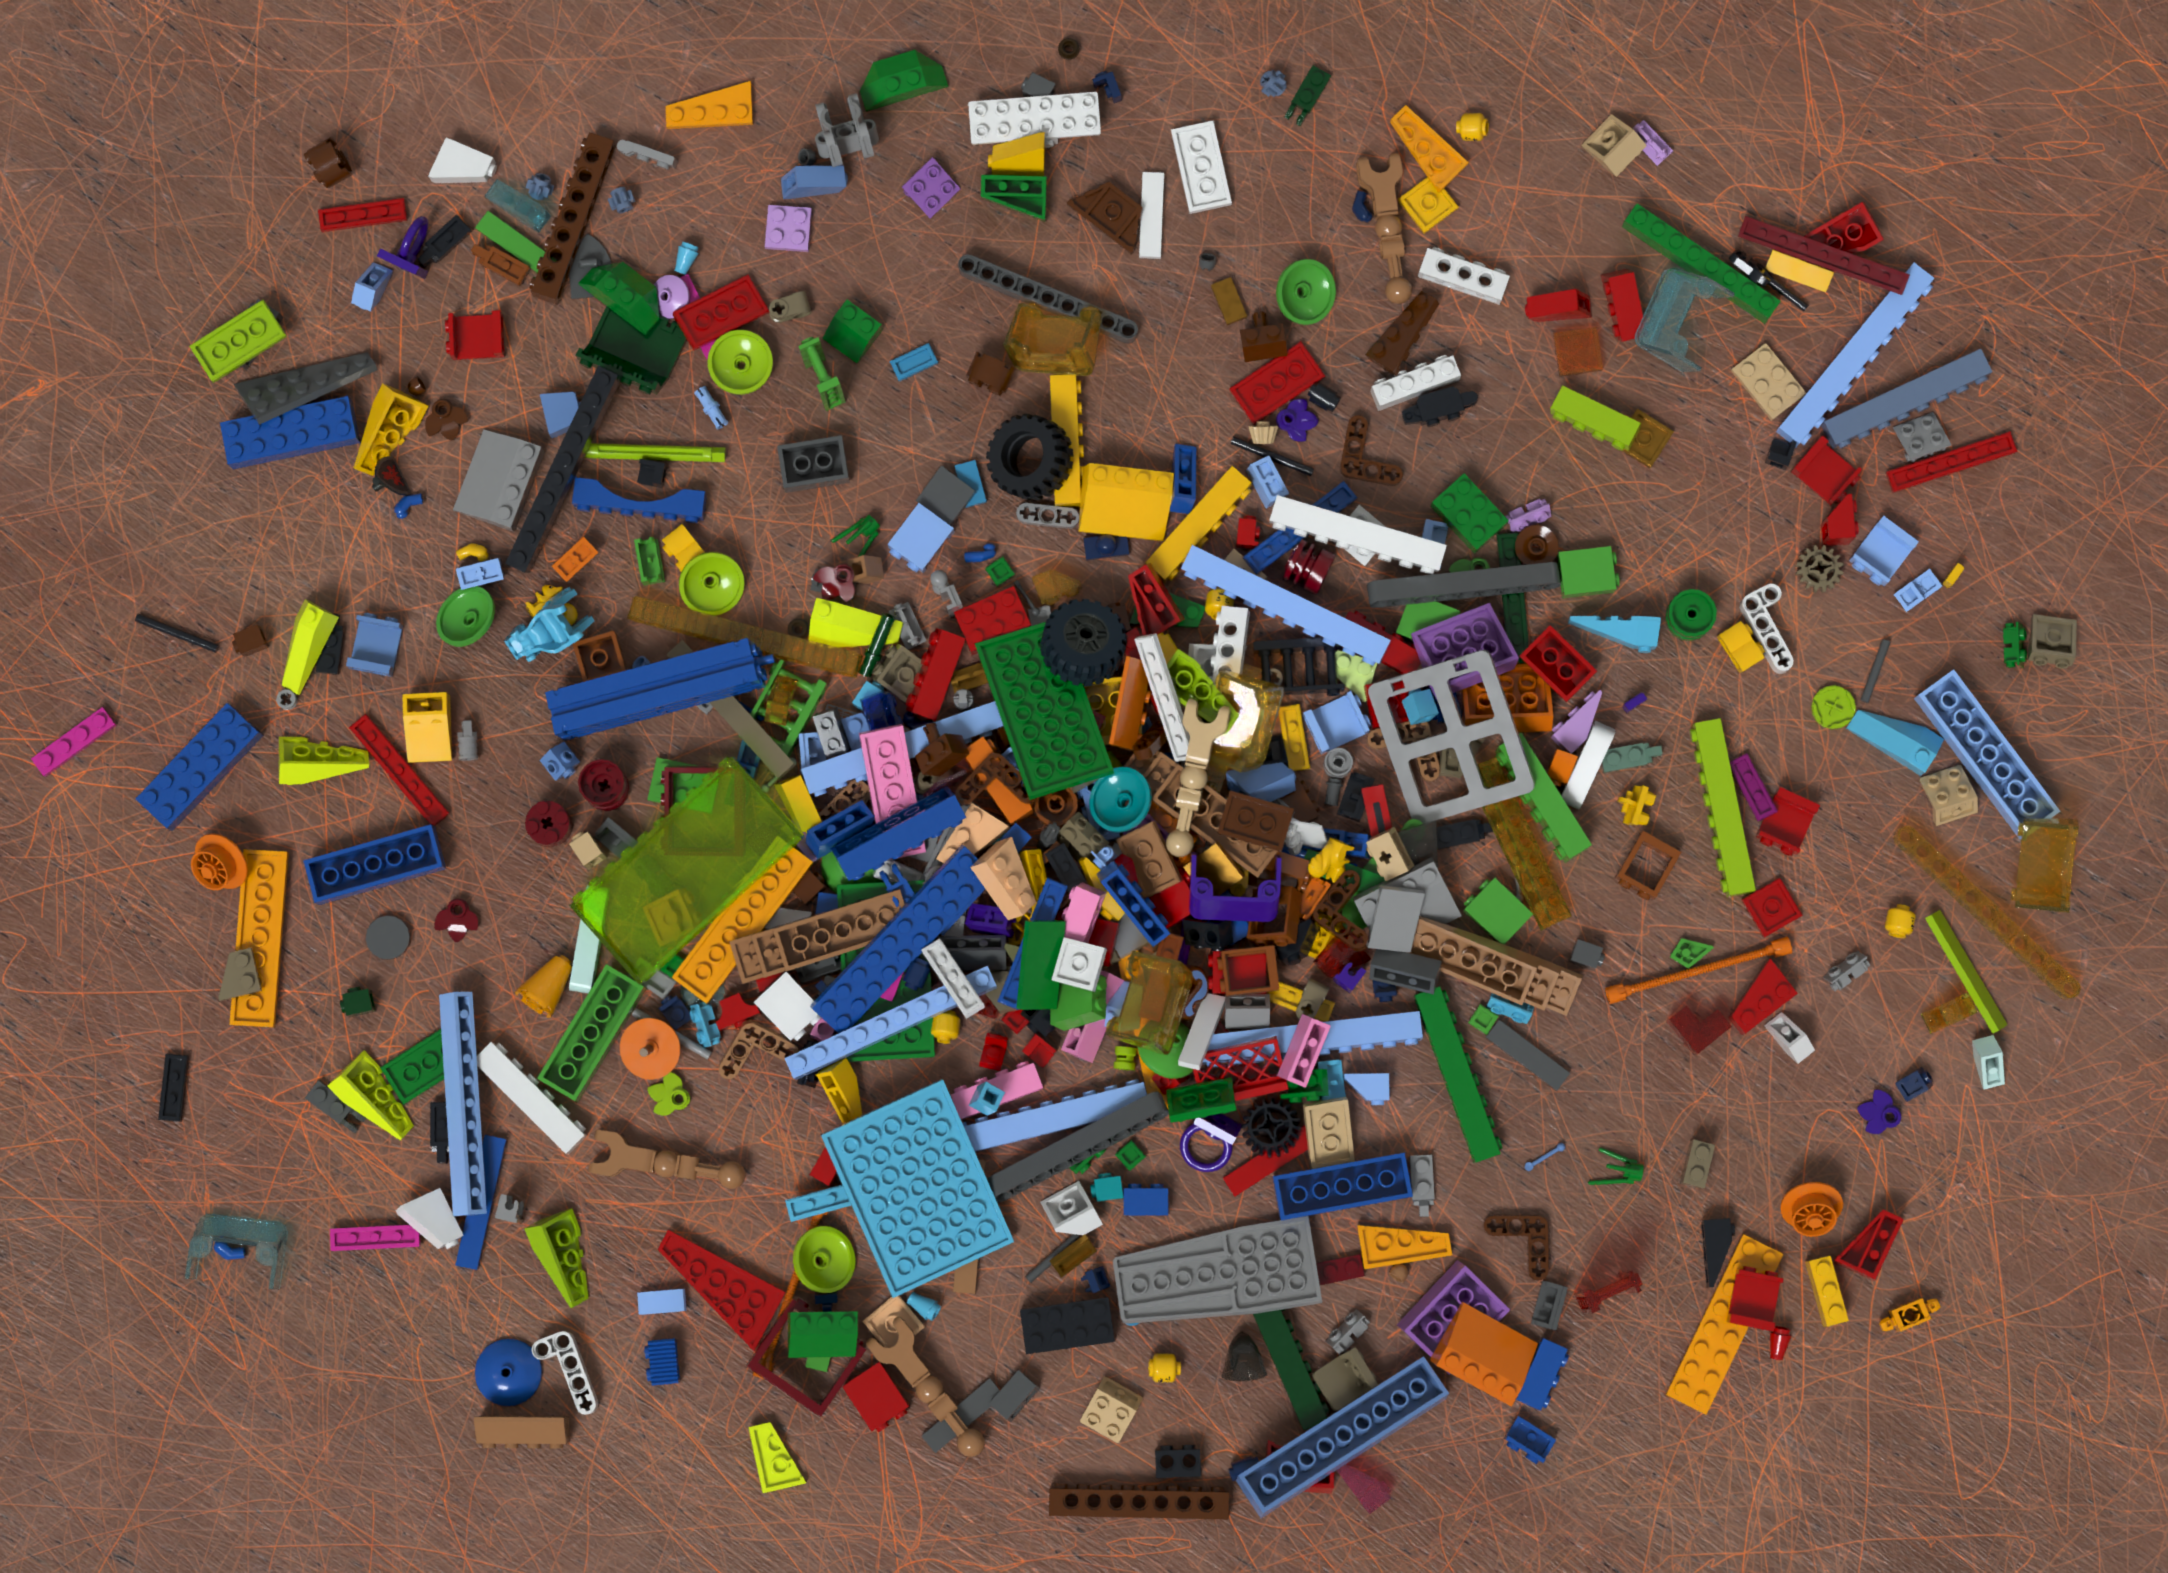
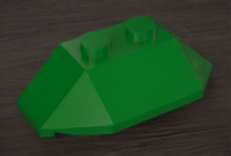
M912 50L873 62L860 89V94L865 110L868 112L946 88L948 83L942 65L920 52Z
M624 262L593 267L579 282L582 288L644 335L659 321L656 286Z

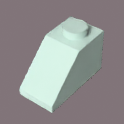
M1994 1035L1972 1040L1973 1057L1982 1088L1985 1090L2005 1084L2003 1053Z

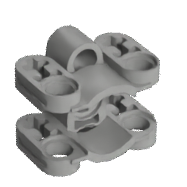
M857 93L848 95L847 98L853 120L832 126L826 104L823 102L815 104L822 131L815 136L817 150L820 157L830 158L832 167L843 165L841 155L862 150L864 159L874 156L872 146L876 145L879 141L878 131L873 120H864Z

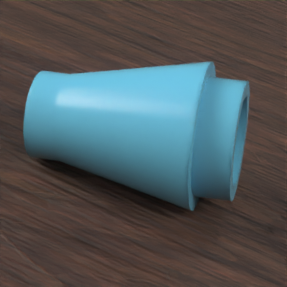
M682 241L681 246H678L674 271L686 275L699 254L697 253L699 247Z
M912 1292L907 1300V1304L912 1306L925 1320L933 1321L941 1309L938 1301Z

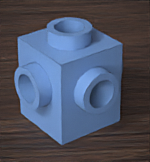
M565 742L551 748L540 760L555 781L562 777L567 779L576 772L574 768L580 763Z

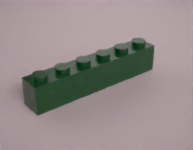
M1285 1309L1253 1314L1303 1431L1316 1426L1327 1419L1326 1415H1329L1330 1412L1325 1401L1320 1402L1318 1394L1321 1393L1316 1381L1312 1382L1309 1374L1312 1373L1308 1361H1303L1300 1353L1303 1352L1299 1340L1294 1341L1291 1335L1294 1329L1290 1320L1284 1319L1282 1312Z

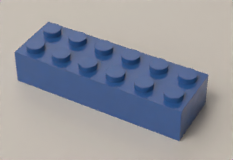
M348 396L302 405L260 425L254 416L220 422L227 464L232 469L361 443L353 401Z
M226 703L135 799L164 827L173 831L251 750L263 735L233 706Z
M945 786L830 849L849 881L852 879L858 880L868 870H876L882 867L885 861L901 857L905 850L921 846L924 843L923 841L929 837H938L943 833L944 829L960 825L966 816L954 793L948 786Z
M431 824L303 860L314 903L318 905L446 869L436 828Z
M1405 1153L1272 1177L1280 1221L1413 1197Z

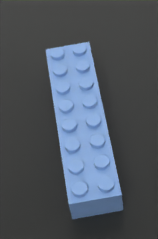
M1954 669L1914 698L2020 840L2061 812Z

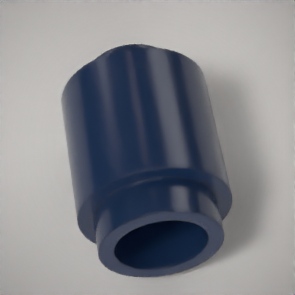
M917 957L914 961H911L902 979L906 981V987L917 991L918 987L923 989L931 970L929 969V962Z
M1250 1456L1232 1462V1468L1228 1469L1232 1482L1236 1481L1239 1474L1259 1462L1258 1457L1252 1458Z

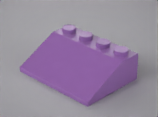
M1490 603L1411 633L1422 668L1479 650H1487L1492 656L1498 675L1515 669L1519 659ZM1466 661L1455 664L1457 671L1468 668ZM1478 671L1449 679L1452 693L1483 682ZM1430 686L1434 696L1436 697L1433 687Z
M1457 1260L1401 1319L1397 1326L1431 1357L1462 1301L1497 1321H1500L1510 1309L1471 1270Z

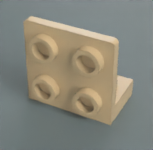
M1961 765L1920 778V783L1933 807V821L1936 826L1978 813V797Z
M1104 1376L1080 1422L1119 1443L1143 1397Z

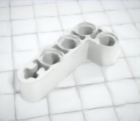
M1767 584L1746 595L1740 602L1739 608L1751 628L1756 641L1764 648V655L1770 667L1777 674H1783L1792 667L1794 660L1767 611V608L1778 602L1782 592L1776 584ZM1766 590H1771L1775 593L1774 600L1766 598ZM1747 600L1755 602V610H1750L1746 607ZM1756 620H1764L1766 622V629L1758 628ZM1767 639H1774L1777 647L1774 649L1769 648L1766 643ZM1781 650V652H1780L1779 654H1776V655L1773 657L1772 654H1775L1777 651ZM1785 660L1787 663L1784 666H1779L1777 662Z
M1598 721L1594 722L1568 783L1561 794L1567 805L1578 810L1581 808L1613 740L1615 729Z
M562 1331L536 1341L532 1346L534 1357L540 1360L549 1359L554 1356L558 1357L578 1412L584 1415L594 1413L598 1409V1399L573 1334ZM562 1335H566L570 1341L566 1348H562L558 1342ZM541 1343H545L549 1349L545 1356H541L538 1353V1346ZM570 1356H574L577 1359V1365L573 1369L569 1368L566 1364ZM577 1377H581L585 1381V1386L581 1390L574 1386V1381ZM589 1391V1394H586L585 1397L587 1401H592L590 1410L582 1407L585 1399L583 1396L578 1397L579 1393Z

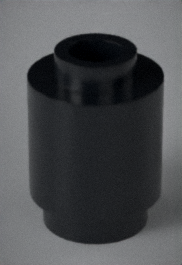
M1321 382L1318 385L1313 384L1307 394L1310 396V402L1326 412L1328 410L1333 412L1341 400L1336 391Z

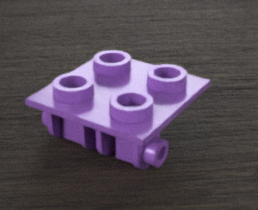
M933 157L902 186L905 195L911 197L929 219L960 190V187Z

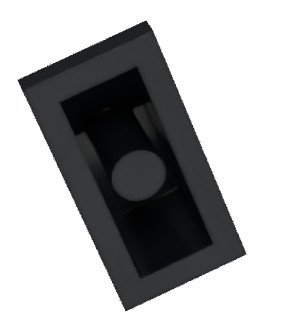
M1308 919L1298 924L1296 943L1287 944V946L1275 945L1280 961L1288 966L1296 965L1301 962V959L1308 956L1320 929L1315 921Z

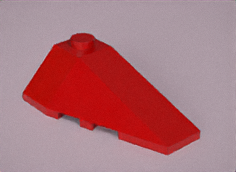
M1865 202L1859 203L1804 235V237L1849 253L1865 251L1884 240Z

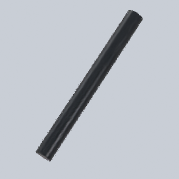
M1233 436L1231 445L1261 457L1270 456L1272 461L1308 476L1313 474L1314 468Z
M137 614L135 618L137 623L214 653L218 651L219 645L141 614Z

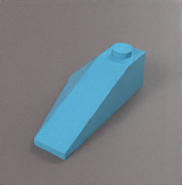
M1570 616L1568 619V624L1629 648L1638 649L1639 653H1651V650H1655L1658 644L1661 617L1631 616V618L1623 620L1619 616H1611L1601 620L1599 616Z
M1857 710L1846 729L1919 776L1927 771L1944 741V738L1926 727L1862 710Z

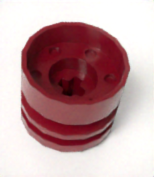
M1302 538L1300 543L1293 549L1286 563L1283 580L1288 582L1293 573L1296 575L1293 585L1296 586L1301 578L1305 579L1303 590L1317 595L1336 554L1323 548L1316 556L1313 554L1315 544L1312 543L1309 550L1306 551L1304 548L1308 540Z
M599 759L592 761L583 768L579 775L578 786L580 793L597 810H616L628 798L630 790L629 781L622 770L609 760ZM607 784L610 786V789L603 790L601 788Z

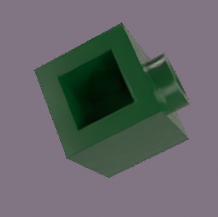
M360 987L347 989L348 993L342 994L343 1000H340L342 1013H346V1016L354 1017L376 1012L372 990H361Z

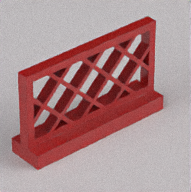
M1277 1036L1209 1050L1205 1055V1059L1211 1062L1205 1071L1201 1068L1200 1070L1193 1069L1196 1084L1202 1083L1205 1077L1213 1081L1223 1079L1227 1072L1236 1076L1237 1079L1233 1083L1235 1101L1289 1089L1288 1081L1277 1076L1278 1073L1271 1075L1265 1071L1271 1062L1277 1065L1279 1069L1283 1061ZM1274 1043L1275 1050L1271 1056L1261 1052L1264 1045ZM1249 1049L1254 1052L1249 1061L1239 1056L1242 1050ZM1228 1054L1233 1058L1226 1066L1217 1061L1220 1055ZM1257 1055L1267 1060L1262 1069L1252 1064ZM1235 1060L1246 1065L1241 1073L1231 1069ZM1214 1064L1224 1069L1219 1078L1209 1073ZM1249 1067L1259 1072L1256 1078L1248 1079L1244 1076Z

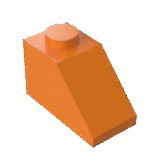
M1559 749L1554 752L1547 774L1555 787L1561 788V785H1567L1578 756Z

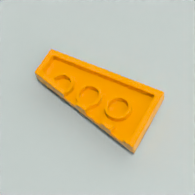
M751 81L666 106L667 129L753 125Z
M1407 105L1391 118V125L1438 193L1468 165L1469 162Z
M1357 1225L1364 1269L1452 1256L1449 1233Z

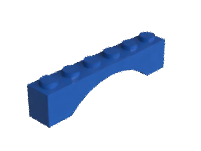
M575 477L572 504L574 507H577L578 511L590 512V509H598L599 513L612 514V511H617L623 516H633L636 513L642 514V517L654 519L655 516H664L663 519L668 521H676L677 518H683L685 522L698 523V520L704 521L707 494L705 491L682 489L676 494L661 500L634 501L615 495L598 480Z

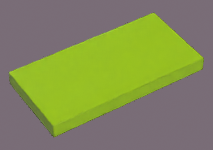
M261 300L189 347L210 380L215 383L286 338L287 335L265 301Z

